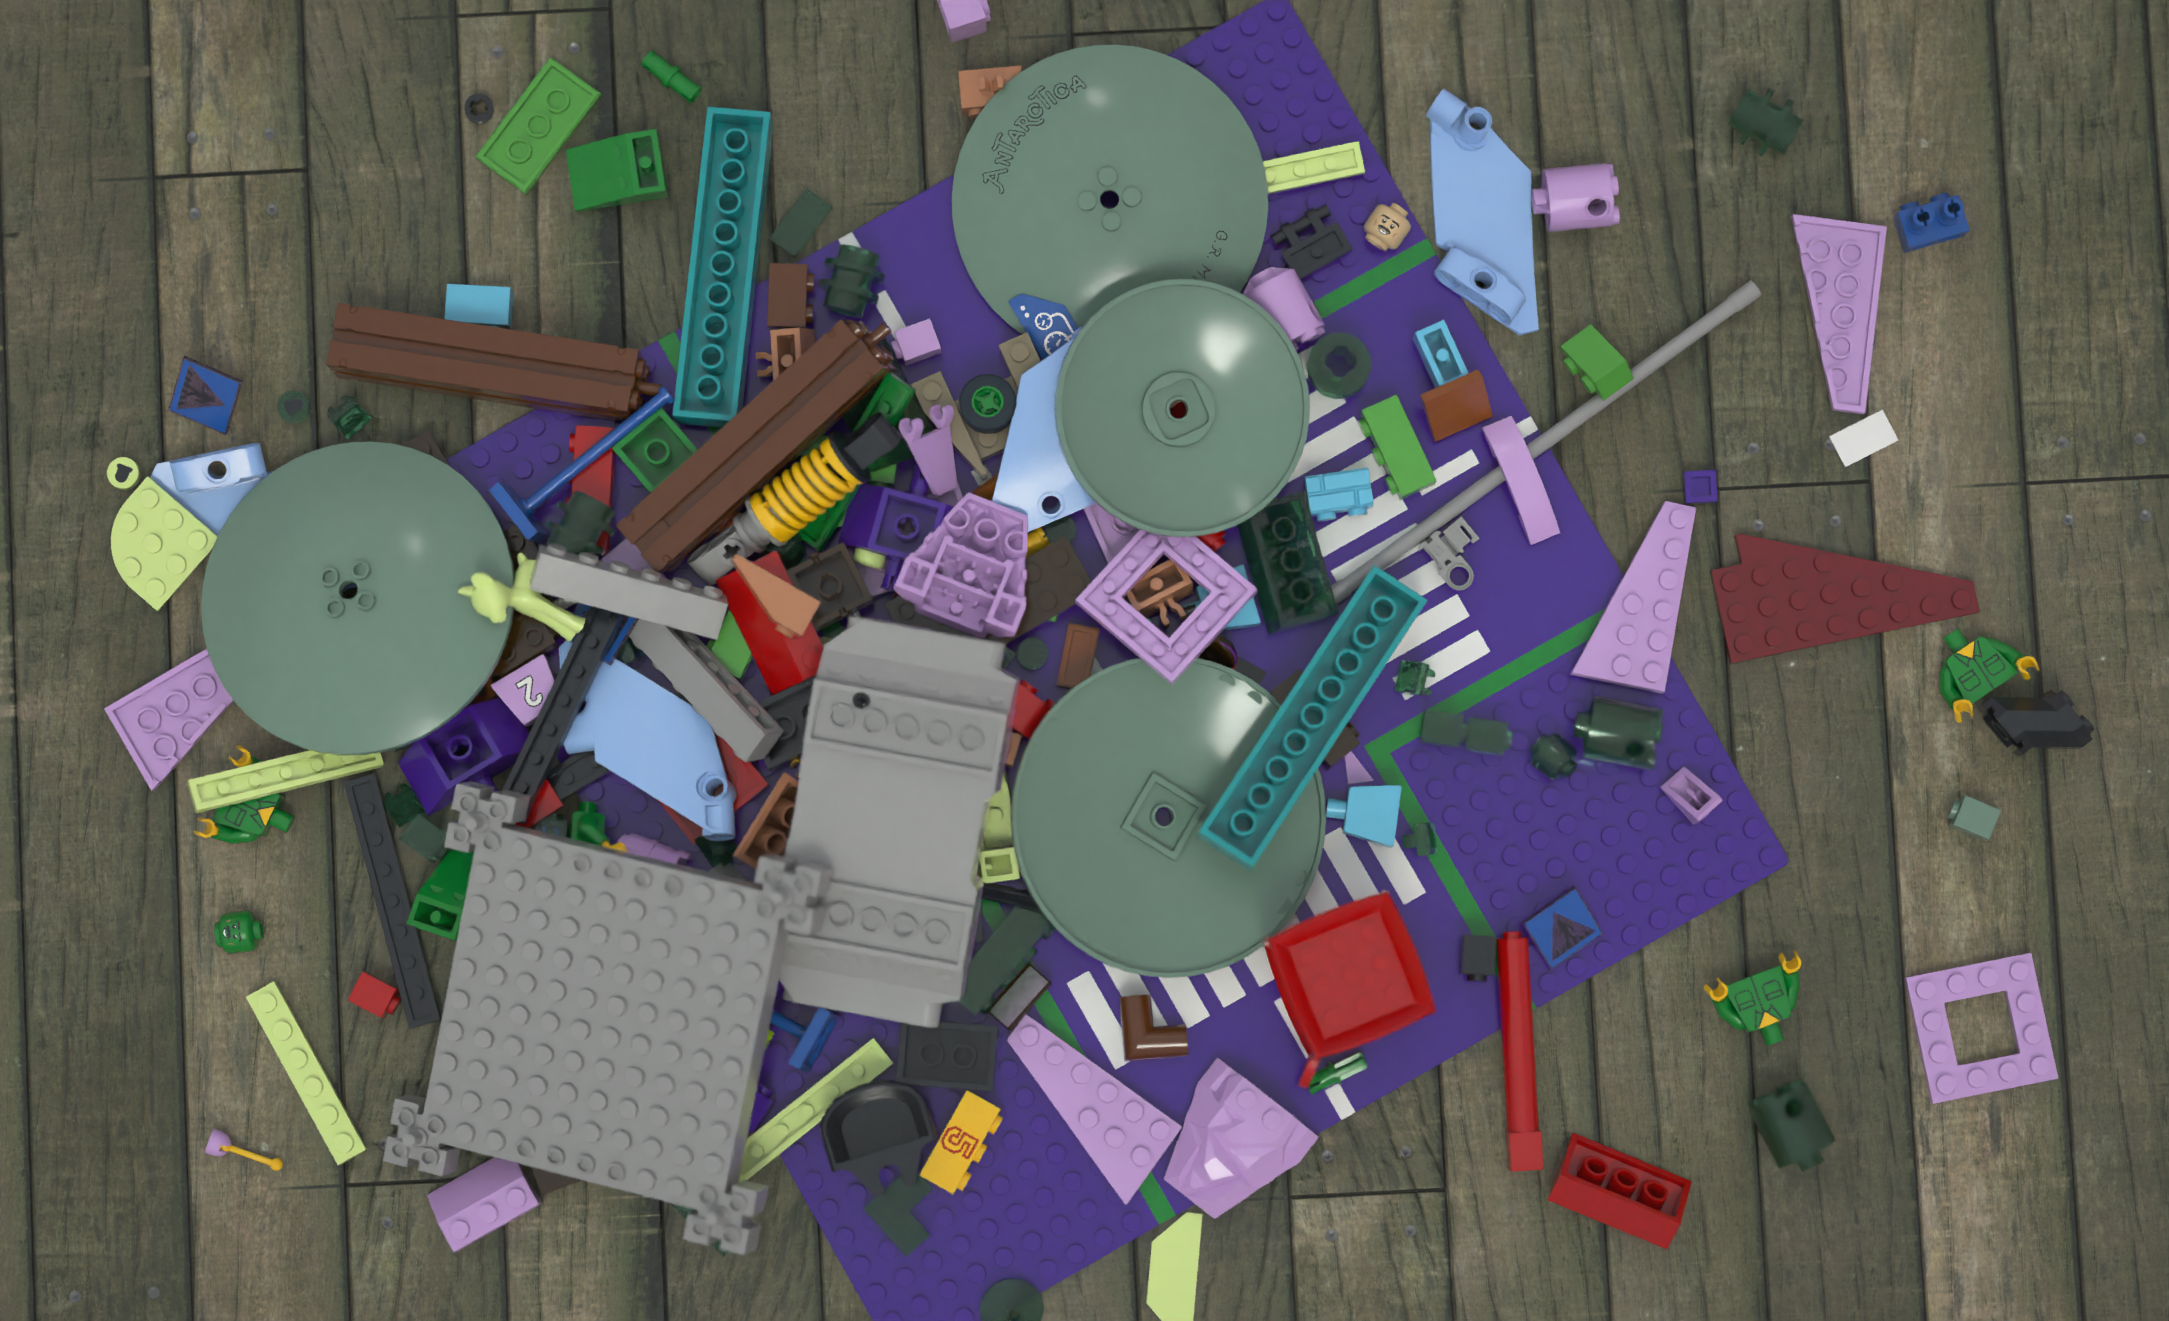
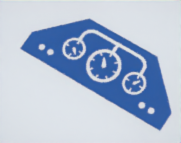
M1022 293L1008 301L1024 330L1028 332L1042 360L1070 341L1072 334L1078 329L1069 311L1063 304Z

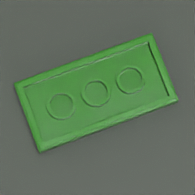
M550 57L475 158L527 196L601 98V93Z

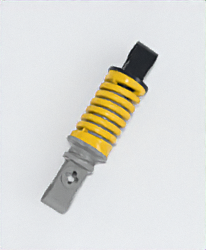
M881 412L872 415L862 426L847 437L838 431L831 432L828 438L821 442L820 449L813 448L810 455H804L800 462L793 463L791 470H784L781 475L782 477H775L772 485L766 484L761 493L755 492L753 495L746 497L745 505L747 511L743 514L738 513L733 517V524L724 529L711 541L695 550L688 558L687 563L708 586H712L716 583L715 580L725 576L734 568L730 561L735 554L746 559L754 552L762 553L770 542L777 546H784L800 529H804L809 522L816 520L818 515L824 514L827 508L833 507L837 501L842 500L846 493L853 492L857 485L870 481L872 476L868 466L880 456L890 452L900 442L902 436Z

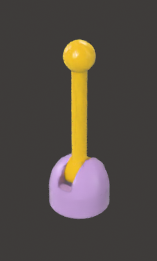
M213 1129L205 1153L212 1156H223L230 1151L270 1165L274 1171H279L283 1167V1162L279 1158L269 1159L233 1146L229 1136L217 1129Z

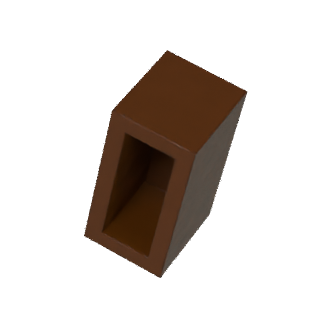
M769 263L767 327L769 331L798 327L807 328V323L813 324L814 306L808 304V292H814L815 273H809L808 264Z

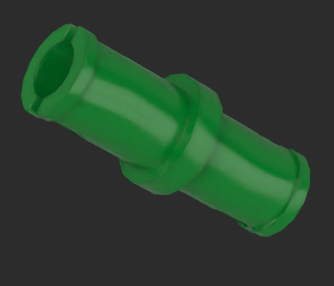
M650 51L643 59L642 68H645L661 80L663 87L666 89L671 88L687 100L689 104H692L701 94L702 87L683 75L681 68L677 65H670L657 55L655 51Z

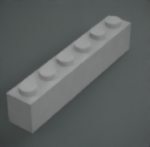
M548 544V547L540 545L529 580L530 590L712 639H718L728 607L727 596L723 594L722 590L712 586H704V589L694 587L690 581L678 577L673 578V581L661 578L660 573L649 569H642V572L629 569L630 566L620 561H611V563L598 561L599 558L586 552H580L579 555L567 552L565 547L557 544Z
M636 618L627 632L633 644L651 659L653 666L657 670L663 672L672 682L673 688L685 696L692 704L694 711L708 721L713 727V731L731 746L738 758L744 762L764 759L784 732L775 720L694 633Z

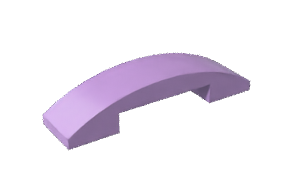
M1510 416L1483 427L1482 430L1493 457L1497 459L1519 512L1518 517L1529 544L1533 545L1559 534V527L1546 490L1513 417Z

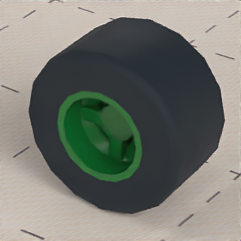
M993 374L978 375L970 379L962 388L959 398L961 416L965 423L974 431L984 434L998 433L1007 428L1011 423L1016 408L1015 392L1010 383L1001 376Z

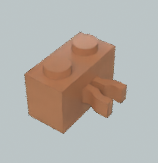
M1021 65L958 71L962 115L968 114L969 118H977L988 101L999 90H1003V86L1022 72Z
M798 327L770 330L772 353L756 352V359H767L772 362V366H768L766 370H757V377L773 375L774 381L815 343L814 329Z
M1169 559L1150 569L1126 594L1124 600L1145 618L1160 611V620L1166 629L1170 627V622L1166 617V607L1169 606L1172 612H1176L1181 621L1186 618L1185 611L1176 602L1193 594V583L1189 575Z

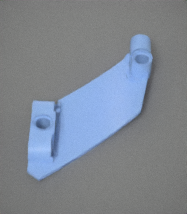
M1443 88L1426 114V117L1430 119V159L1435 244L1447 252L1434 271L1435 277L1443 285L1517 335L1536 332L1539 330L1533 259L1531 171L1491 129L1492 117L1486 109L1481 107L1470 108L1464 101ZM1469 123L1477 124L1481 130L1472 128ZM1475 281L1484 283L1487 289L1479 288Z
M1082 327L1074 331L1070 341L1025 371L1020 377L1016 396V408L1011 419L992 502L1027 515L1028 532L1095 503L1082 489L1065 461L1058 440L1054 414L1055 391L1060 368L1069 346ZM1047 496H1055L1059 499L1057 505L1050 509L1043 507L1042 501Z
M251 443L157 463L150 478L216 535H219L230 514L241 500L273 471L267 472L260 443ZM220 461L224 463L227 469L226 474L222 476L214 474L211 470V462ZM354 583L348 584L344 587L343 592L349 588L357 587V585Z
M566 640L559 647L560 669L573 641L568 642ZM612 657L609 663L603 660L583 701H586V707L577 714L564 741L566 752L568 754L595 751V761L700 826L706 839L711 841L734 839L733 803L736 800L737 791L727 778L713 727L703 716L696 713L690 704L614 657ZM724 785L723 792L719 796L713 797L715 788Z

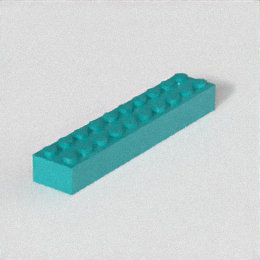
M707 107L673 407V417L677 424L722 428L743 407L774 121L770 112Z
M1375 565L1372 567L1197 833V837L1251 871L1428 601L1427 599Z

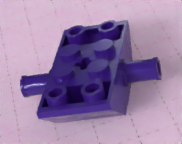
M916 464L914 465L908 491L902 492L882 486L861 484L847 508L837 543L844 542L846 547L864 549L885 556L888 564L880 588L889 591L892 578H894L892 592H896L894 586L905 559L912 552L915 553L929 533H933L942 524L944 517L954 508L951 505L926 497L929 485L924 475L920 479L922 471L919 465ZM907 521L912 522V527L916 530L914 533L910 532L908 536H905L902 530L898 528L900 525L905 526Z
M501 698L470 705L441 728L415 741L398 764L428 816H431L453 802L457 783L471 781L494 787V792H497L498 789L492 778L515 764L529 732ZM468 749V752L463 755L462 751Z

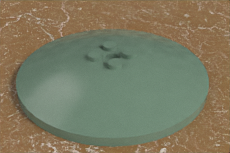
M1172 279L1145 284L1125 292L1100 308L1085 323L1072 341L1063 359L1055 391L1054 414L1058 440L1065 461L1082 489L1096 504L1116 519L1136 529L1163 536L1192 537L1212 534L1234 527L1258 513L1278 495L1293 474L1302 455L1309 427L1310 401L1307 380L1299 355L1282 327L1268 312L1245 295L1228 287L1201 280ZM1175 400L1183 402L1186 407V413L1180 419L1174 418L1170 413V405Z

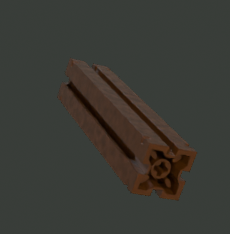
M338 303L333 325L335 332L333 340L330 341L326 362L330 370H334L333 373L337 378L356 379L357 381L611 421L620 420L622 422L644 405V397H640L641 394L656 396L659 393L658 389L663 386L662 384L648 382L650 366H646V360L642 357L639 349L627 347L623 349L608 344L369 307H353L350 304Z
M839 320L832 327L831 331L825 333L615 526L632 545L635 544L641 551V556L654 571L658 573H664L665 571L673 572L682 564L681 562L684 559L688 558L745 506L746 497L753 495L755 492H761L766 484H770L775 477L781 474L881 383L887 372H893L896 369L891 363L894 358L889 351L882 345L877 346L892 330L885 322L871 332L861 321L857 323L854 320Z

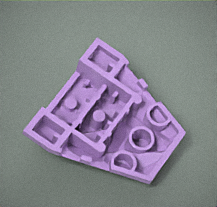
M968 492L944 517L942 524L933 533H929L915 553L912 552L905 559L894 590L904 600L914 603L915 611L918 614L975 637L985 638L987 633L997 637H1014L1026 608L1025 582L1027 580V570H1025V556L1027 554L1028 516Z
M1217 1058L1197 1083L1164 1180L1212 1218L1216 1219L1249 1197V1195L1298 1164L1319 1137L1247 1079Z

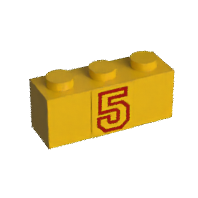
M967 1090L922 1169L920 1176L952 1194L955 1193L956 1189L963 1191L972 1175L966 1172L972 1160L979 1163L987 1148L983 1144L988 1132L994 1135L1003 1120V1117L998 1115L1001 1109Z

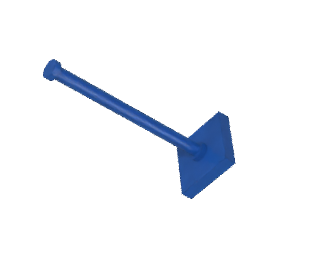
M664 385L658 389L659 393L527 499L524 497L521 499L511 486L500 482L489 489L527 540L541 543L550 536L533 515L536 513L535 508L667 402L671 404L675 401Z
M819 1007L810 1025L804 1027L772 1010L770 1023L799 1039V1044L788 1063L799 1070L809 1073L840 1017Z

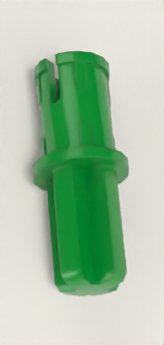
M1356 1052L1335 1063L1329 1061L1328 1066L1314 1073L1308 1086L1311 1095H1314L1316 1092L1337 1082L1340 1085L1342 1084L1341 1080L1366 1069L1368 1066L1363 1054Z

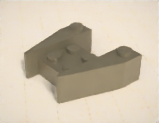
M1028 332L998 345L999 352L1010 374V377L1005 378V380L1010 383L1015 396H1017L1021 374L1040 362ZM940 371L912 383L911 386L916 389L914 394L926 420L935 429L937 427L930 417V408L939 404L943 414L942 408L944 406L951 405L953 407L954 417L950 425L953 449L982 480L987 479V473L982 462L1004 452L1010 424L998 433L984 434L974 431L965 423L961 416L959 399L953 400Z

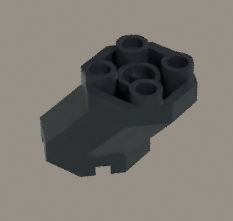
M2052 690L2047 691L2040 698L1991 697L1977 707L1980 713L1986 710L1987 715L1983 719L2001 743L2007 748L2011 744L2017 747L2013 753L2018 757L2025 754L2029 749H2080L2093 740L2090 735L2094 731L2093 725L2083 715L2079 717L2071 708L2074 705L2072 700L2062 690L2057 694Z

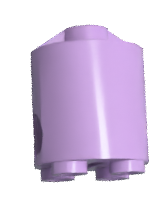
M1601 163L1543 169L1542 187L1532 189V207L1534 214H1544L1548 232L1609 227L1619 224V209L1614 202V195L1619 194L1617 176H1614L1613 165Z
M1270 267L1250 279L1243 295L1257 303L1275 319L1291 340L1295 350L1299 349L1297 343H1304L1308 340L1311 342L1326 333L1323 328L1325 324L1295 269Z

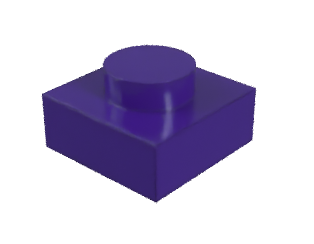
M1716 470L1683 472L1685 504L1718 502Z

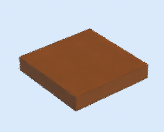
M1479 369L1420 395L1430 433L1435 442L1493 417L1483 376Z

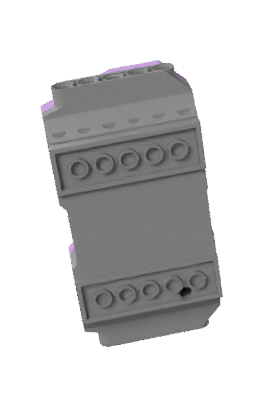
M849 616L847 630L824 645L817 678L814 679L799 770L800 780L790 837L787 839L784 857L796 859L795 869L797 865L812 863L833 868L828 894L819 896L816 905L825 907L821 932L807 936L788 931L779 980L784 986V1000L937 1028L942 1003L958 1001L964 996L982 903L981 897L984 884L977 875L989 801L1001 789L1020 682L1018 676L1002 668L1006 644L874 618Z

